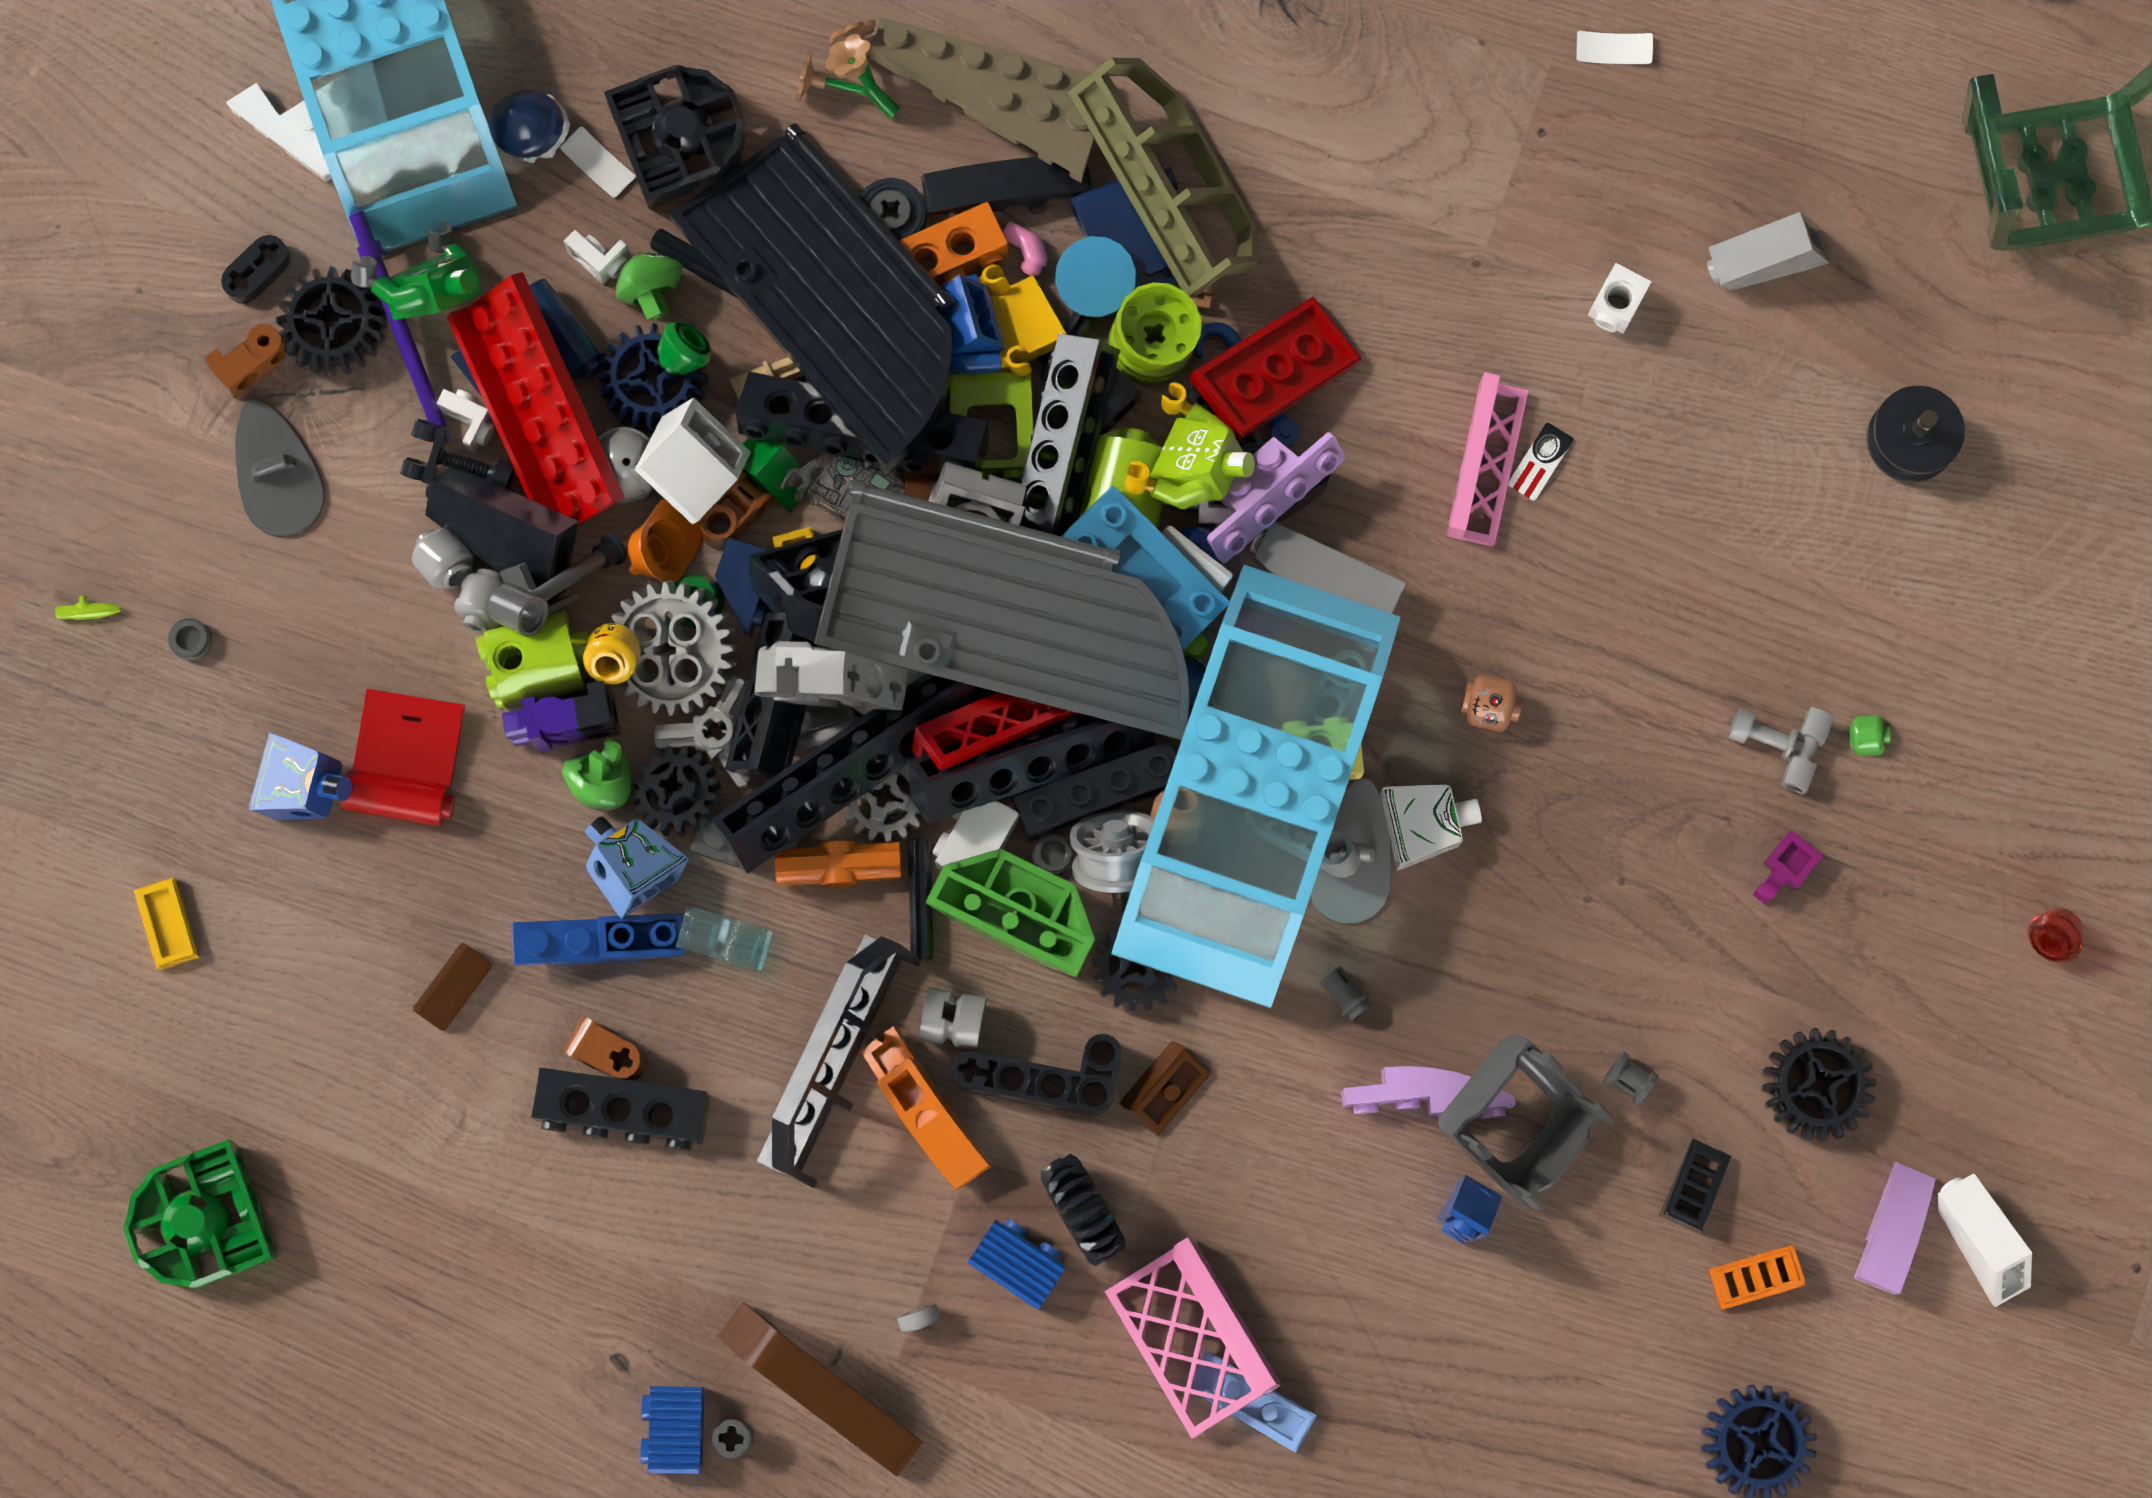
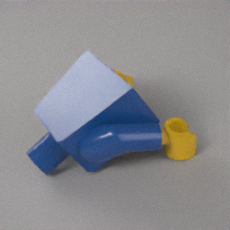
M996 264L988 265L983 270L981 277H977L976 274L966 277L959 274L952 281L943 283L940 286L943 291H947L955 300V304L950 310L946 312L938 311L951 326L953 332L954 362L952 374L978 375L1000 373L1001 368L1010 367L1012 373L1018 377L1027 376L1032 372L1029 363L1015 364L1019 359L1030 358L1027 349L1019 345L1013 346L1006 355L1000 356V352L1005 349L990 297V294L995 296L1004 295L1010 289L1008 280L1000 266Z

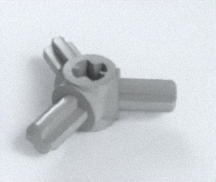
M733 675L731 681L727 683L716 707L709 706L704 715L694 716L693 723L656 726L654 730L656 747L658 749H666L668 746H671L672 749L682 748L683 746L695 747L696 753L707 752L712 761L719 759L725 768L747 680ZM715 725L719 730L724 727L727 728V730H722L724 737L721 740L717 741L714 737L706 739V736H710L708 729L711 726ZM744 753L742 761H748L749 759ZM726 770L739 788L748 786L758 777L757 773H732Z

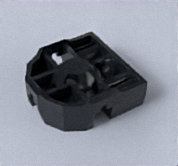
M673 65L604 92L648 209L694 193L693 188L701 186L700 183L704 181L709 183L714 180L716 182L742 162L746 139L743 113L733 89L708 70ZM667 78L670 80L675 78L683 99L673 100L661 107L654 85L660 84L662 79ZM732 108L734 109L735 118L714 125L711 116ZM651 129L653 145L659 156L647 160L637 134ZM669 136L681 141V149L672 148L665 144ZM697 153V156H700L704 153L709 168L688 175L683 161L689 160V155Z
M843 529L749 555L751 588L775 614L785 612L788 629L793 634L813 642L816 637ZM816 555L814 562L809 567L800 569L802 562L807 557Z

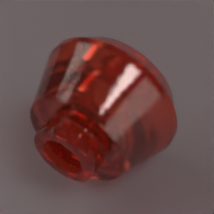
M2054 908L2037 915L2028 925L2027 935L2029 942L2041 957L2053 962H2068L2080 954L2083 947V925L2073 912L2063 908Z

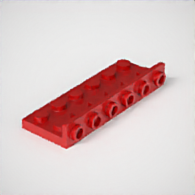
M520 272L508 276L469 307L450 312L447 315L449 325L527 498L577 520V528L625 498L524 273Z

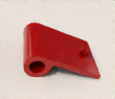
M366 689L353 769L348 770L346 774L351 780L352 791L347 800L341 801V809L440 827L445 819L451 820L455 808V795H450L465 705Z

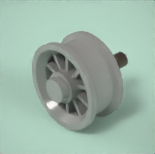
M1126 810L1100 812L1080 820L1070 832L1071 846L1078 853L1072 864L1075 880L1088 889L1112 893L1113 911L1117 913L1125 912L1129 899L1128 892L1132 890L1154 823L1151 816L1140 812ZM1152 867L1146 886L1158 880L1164 870Z

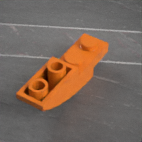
M893 1026L883 1033L886 1035L883 1043L874 1040L860 1052L878 1078V1081H876L877 1085L902 1122L941 1174L958 1191L990 1168L991 1165L949 1100L940 1094L900 1030Z

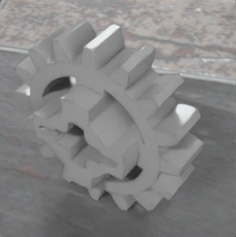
M908 765L858 798L861 802L869 805L871 809L869 820L859 811L857 799L845 807L851 808L844 815L846 823L855 820L858 822L854 828L856 835H860L865 830H868L870 842L874 843L879 834L884 835L886 843L892 842V834L898 833L905 840L908 838L906 832L908 826L917 830L921 827L916 818L917 814L921 815V813L912 802L911 797L901 793L898 787L900 777L910 786ZM885 790H890L891 797L895 801L887 802L885 807H879L878 799L875 795L882 796ZM897 814L905 815L898 822L886 825L887 819Z

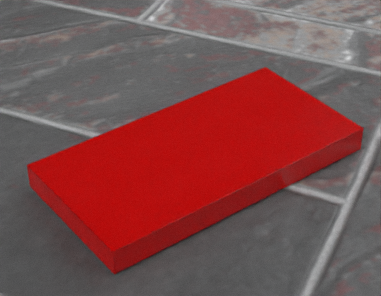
M1312 296L1193 371L1188 379L1219 419L1234 431L1235 438L1239 442L1357 366L1362 358Z

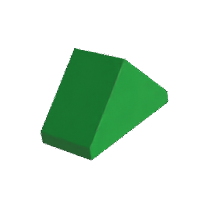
M747 438L743 443L751 452L743 467V471L748 475L747 478L765 493L769 492L774 496L773 500L791 513L801 501L794 499L797 488L787 486L782 490L781 485L789 470L800 469L804 472L806 470L780 443L766 439L756 441ZM814 478L810 480L803 498L815 486L816 480Z

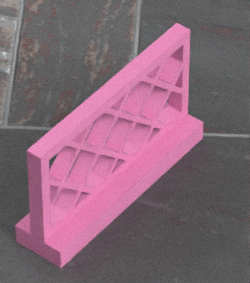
M1185 1238L1174 1245L1172 1250L1105 1291L1192 1439L1264 1394H1269L1282 1385L1195 1239ZM1173 1260L1182 1273L1178 1292L1156 1286L1160 1268ZM1152 1274L1150 1284L1140 1282ZM1187 1283L1195 1296L1185 1293ZM1133 1285L1148 1289L1143 1314L1128 1311L1119 1294ZM1155 1291L1177 1296L1171 1321L1149 1316ZM1183 1298L1199 1301L1204 1313L1200 1328L1178 1323ZM1131 1316L1141 1318L1139 1329ZM1148 1320L1170 1326L1164 1350L1149 1347L1145 1341L1144 1334ZM1209 1320L1217 1332L1206 1330ZM1176 1327L1199 1333L1193 1358L1171 1352ZM1205 1334L1221 1338L1226 1346L1222 1365L1200 1360ZM1153 1353L1163 1355L1161 1366ZM1231 1356L1239 1369L1229 1367ZM1169 1357L1192 1362L1186 1387L1171 1384L1167 1378L1166 1370ZM1198 1364L1221 1369L1215 1394L1193 1389ZM1227 1371L1243 1375L1252 1391L1238 1400L1221 1396ZM1175 1390L1185 1392L1183 1402ZM1191 1394L1214 1399L1210 1417L1198 1425H1195L1187 1412ZM1220 1401L1231 1403L1218 1412Z

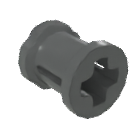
M1623 1051L1609 1069L1603 1082L1607 1085L1613 1083L1633 1097L1632 1102L1638 1106L1648 1095L1659 1075L1655 1072L1649 1074L1630 1061L1629 1054Z
M724 1420L713 1431L712 1444L723 1457H741L752 1447L753 1432L749 1425L741 1420ZM731 1426H736L737 1434L744 1436L743 1443L736 1444L734 1451L729 1450L728 1443L722 1442V1435L730 1433Z

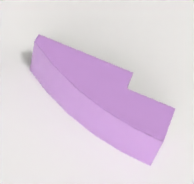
M1898 1162L1894 1163L1865 1240L1868 1242L1854 1279L1892 1295L1901 1293L1924 1226L1936 1178Z

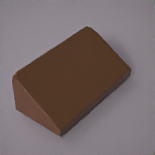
M464 942L460 943L413 1006V1011L439 1030L444 1031L490 971L492 964Z
M1172 1041L1123 1097L1120 1105L1152 1133L1159 1136L1210 1076L1211 1072L1185 1047Z

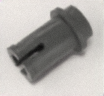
M1342 966L1332 971L1320 982L1342 1008L1343 1012L1341 1015L1343 1018L1348 1016L1353 1022L1372 1007L1367 1001L1370 998L1368 994L1362 995L1344 972Z

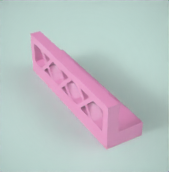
M1484 372L1479 384L1446 536L1494 547L1529 390L1499 384L1500 375ZM1496 395L1517 399L1515 413L1502 421L1493 410ZM1490 420H1492L1495 424L1491 428H1489ZM1513 422L1511 432L1509 434L1505 426ZM1499 430L1508 444L1507 450L1492 460L1485 449L1486 438ZM1482 457H1483V459L1485 460L1486 464L1483 465L1482 467H1480L1481 461H1482ZM1504 460L1501 473L1496 465ZM1491 469L1499 482L1497 491L1484 498L1476 487V483L1480 474ZM1475 496L1478 502L1472 505L1473 497ZM1496 498L1492 511L1488 503ZM1481 507L1491 521L1488 535L1466 530L1469 515Z

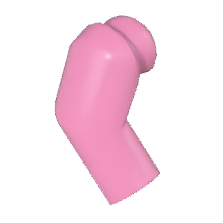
M1009 221L1003 234L1007 242L1021 249L1024 261L1021 263L1022 271L1034 277L1040 275L1042 267H1045L1048 261L1042 239L1037 234Z

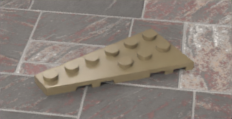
M881 18L872 43L871 60L909 82L917 81L932 90V96L944 103L947 99L963 108V114L1015 145L1018 143L1026 145L1039 153V159L1049 165L1053 162L1070 171L1069 176L1080 183L1082 182L1095 138L1068 92L1091 73Z

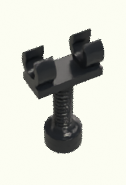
M423 419L415 421L411 435L424 441L433 442L428 463L407 457L406 460L404 459L400 471L401 475L428 484L436 476L439 465H447L448 468L454 465L509 490L515 472L511 462L499 459L496 464L489 466L488 463L485 464V462L482 463L469 457L466 458V456L462 457V455L454 454V452L450 453V451L444 449L449 427L440 426Z

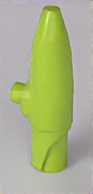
M79 596V603H75V605L57 606L55 608V615L57 620L96 619L116 614L121 611V607L110 603L88 602L87 596Z

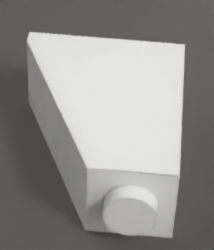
M1972 1174L1965 1179L1955 1178L1945 1184L1941 1192L1938 1193V1212L1993 1306L1997 1307L2031 1287L2032 1252L1977 1176Z

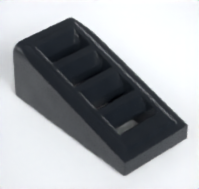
M1693 1138L1659 1216L1696 1233L1702 1232L1730 1162L1731 1155ZM1696 1154L1717 1162L1716 1169L1713 1170L1695 1162ZM1690 1169L1710 1177L1709 1185L1689 1177ZM1684 1184L1705 1193L1703 1199L1701 1200L1683 1192ZM1680 1199L1697 1207L1696 1215L1677 1207L1678 1200Z

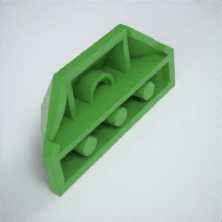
M1003 849L944 865L926 900V904L961 926L1040 965L1077 977L1095 941L1076 885Z

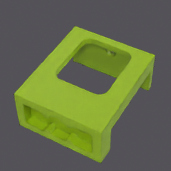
M1012 372L978 375L952 374L949 385L951 413L967 416L968 410L972 407L1004 405L1014 407L1016 411L1018 445L1016 457L1007 460H984L980 472H982L983 478L993 475L1021 483V474L1026 466L1031 446V433L1033 431L1031 373L1024 377H1018Z

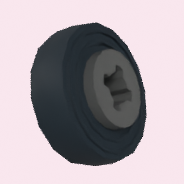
M892 177L879 179L868 185L859 196L898 240L925 229L927 220L925 200L918 189L907 181ZM896 207H897L896 210H888V209H887V208H896Z

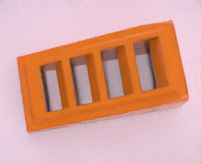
M1793 1244L1707 1269L1720 1310L1806 1285ZM1782 1257L1789 1281L1782 1282L1775 1258ZM1765 1262L1772 1286L1765 1287L1758 1263ZM1748 1267L1755 1291L1748 1292L1741 1268ZM1732 1272L1739 1296L1731 1297L1724 1273Z

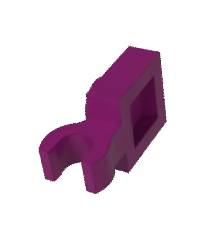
M1790 830L1762 863L1772 872L1752 895L1766 905L1785 883L1795 890L1823 858V855L1793 830Z

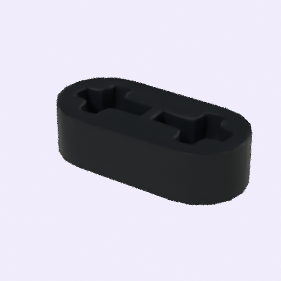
M261 236L225 269L222 274L221 284L231 300L242 304L251 302L286 270L290 263V252L284 242L277 236ZM265 249L276 250V254L279 257L278 260L274 263L269 259L265 260L262 254ZM237 276L242 279L247 278L250 286L246 290L240 287L235 289L234 278Z

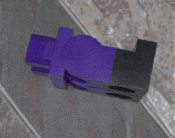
M604 681L587 684L589 695L564 700L556 697H545L539 701L535 697L522 699L523 709L502 713L505 736L508 740H512L515 747L533 744L540 752L552 750L551 743L568 745L621 735L615 695Z

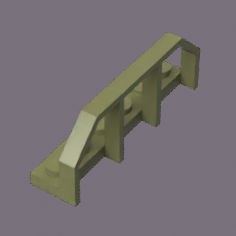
M1112 57L1068 92L1179 286L1190 298L1197 296L1223 275L1243 274L1258 263L1257 226L1176 89L1140 58ZM1109 76H1126L1163 107L1173 126H1151L1142 133ZM1149 144H1184L1209 187L1187 188L1178 195ZM1220 205L1237 235V257H1227L1218 264L1185 206Z

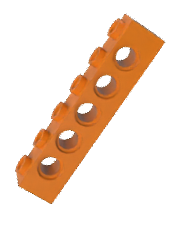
M988 201L899 240L917 262L923 258H930L937 263V266L927 273L939 286L952 281L959 274L966 277L967 274L980 268L983 271L990 264L999 266L1004 262L1003 258L1008 256V243ZM959 242H968L974 247L973 251L967 255H958L952 248Z

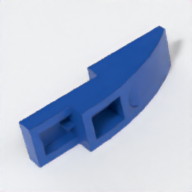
M682 913L627 915L623 919L619 916H599L597 919L513 922L511 924L513 966L553 964L554 967L641 961L685 955Z

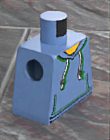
M604 816L595 819L585 830V834L596 844L587 861V871L621 919L676 884L689 860L683 853L641 820H633L619 830H616Z

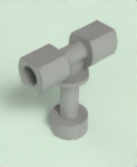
M1739 707L1730 726L1727 738L1744 744L1747 737L1783 750L1781 759L1788 761V765L1780 787L1790 792L1804 795L1808 791L1817 764L1812 762L1817 747H1821L1825 743L1834 715L1811 707L1806 713L1801 730L1794 728L1790 735L1754 722L1755 713Z

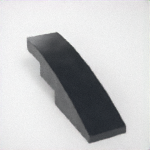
M1038 156L961 166L924 173L921 176L928 215L962 213L987 201L992 212L1003 211L1007 206L1045 204L1050 198L1075 197L1093 189L1088 163L1080 183L1069 176L1070 171L1054 162L1049 165L1039 159Z

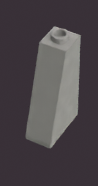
M1276 522L1268 528L1267 532L1263 530L1255 537L1249 550L1256 554L1252 565L1256 569L1391 614L1406 585L1405 582ZM1337 639L1354 655L1369 664L1374 653L1373 650Z

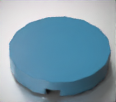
M1089 236L1075 241L1063 252L1056 266L1055 283L1061 299L1073 312L1085 317L1105 318L1118 313L1124 298L1135 289L1137 272L1131 255L1121 244L1107 237Z

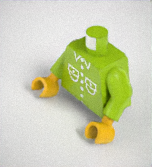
M1170 383L1168 391L1178 400H1170L1162 395V409L1170 415H1176L1181 412L1185 415V418L1176 419L1151 474L1145 463L1134 461L1129 464V475L1125 479V488L1133 495L1142 494L1147 490L1150 492L1151 497L1163 501L1164 505H1172L1179 509H1187L1205 501L1221 500L1226 497L1235 477H1250L1255 469L1254 457L1251 453L1243 452L1235 438L1234 431L1198 403L1195 402L1194 405L1186 401L1185 388L1179 383Z

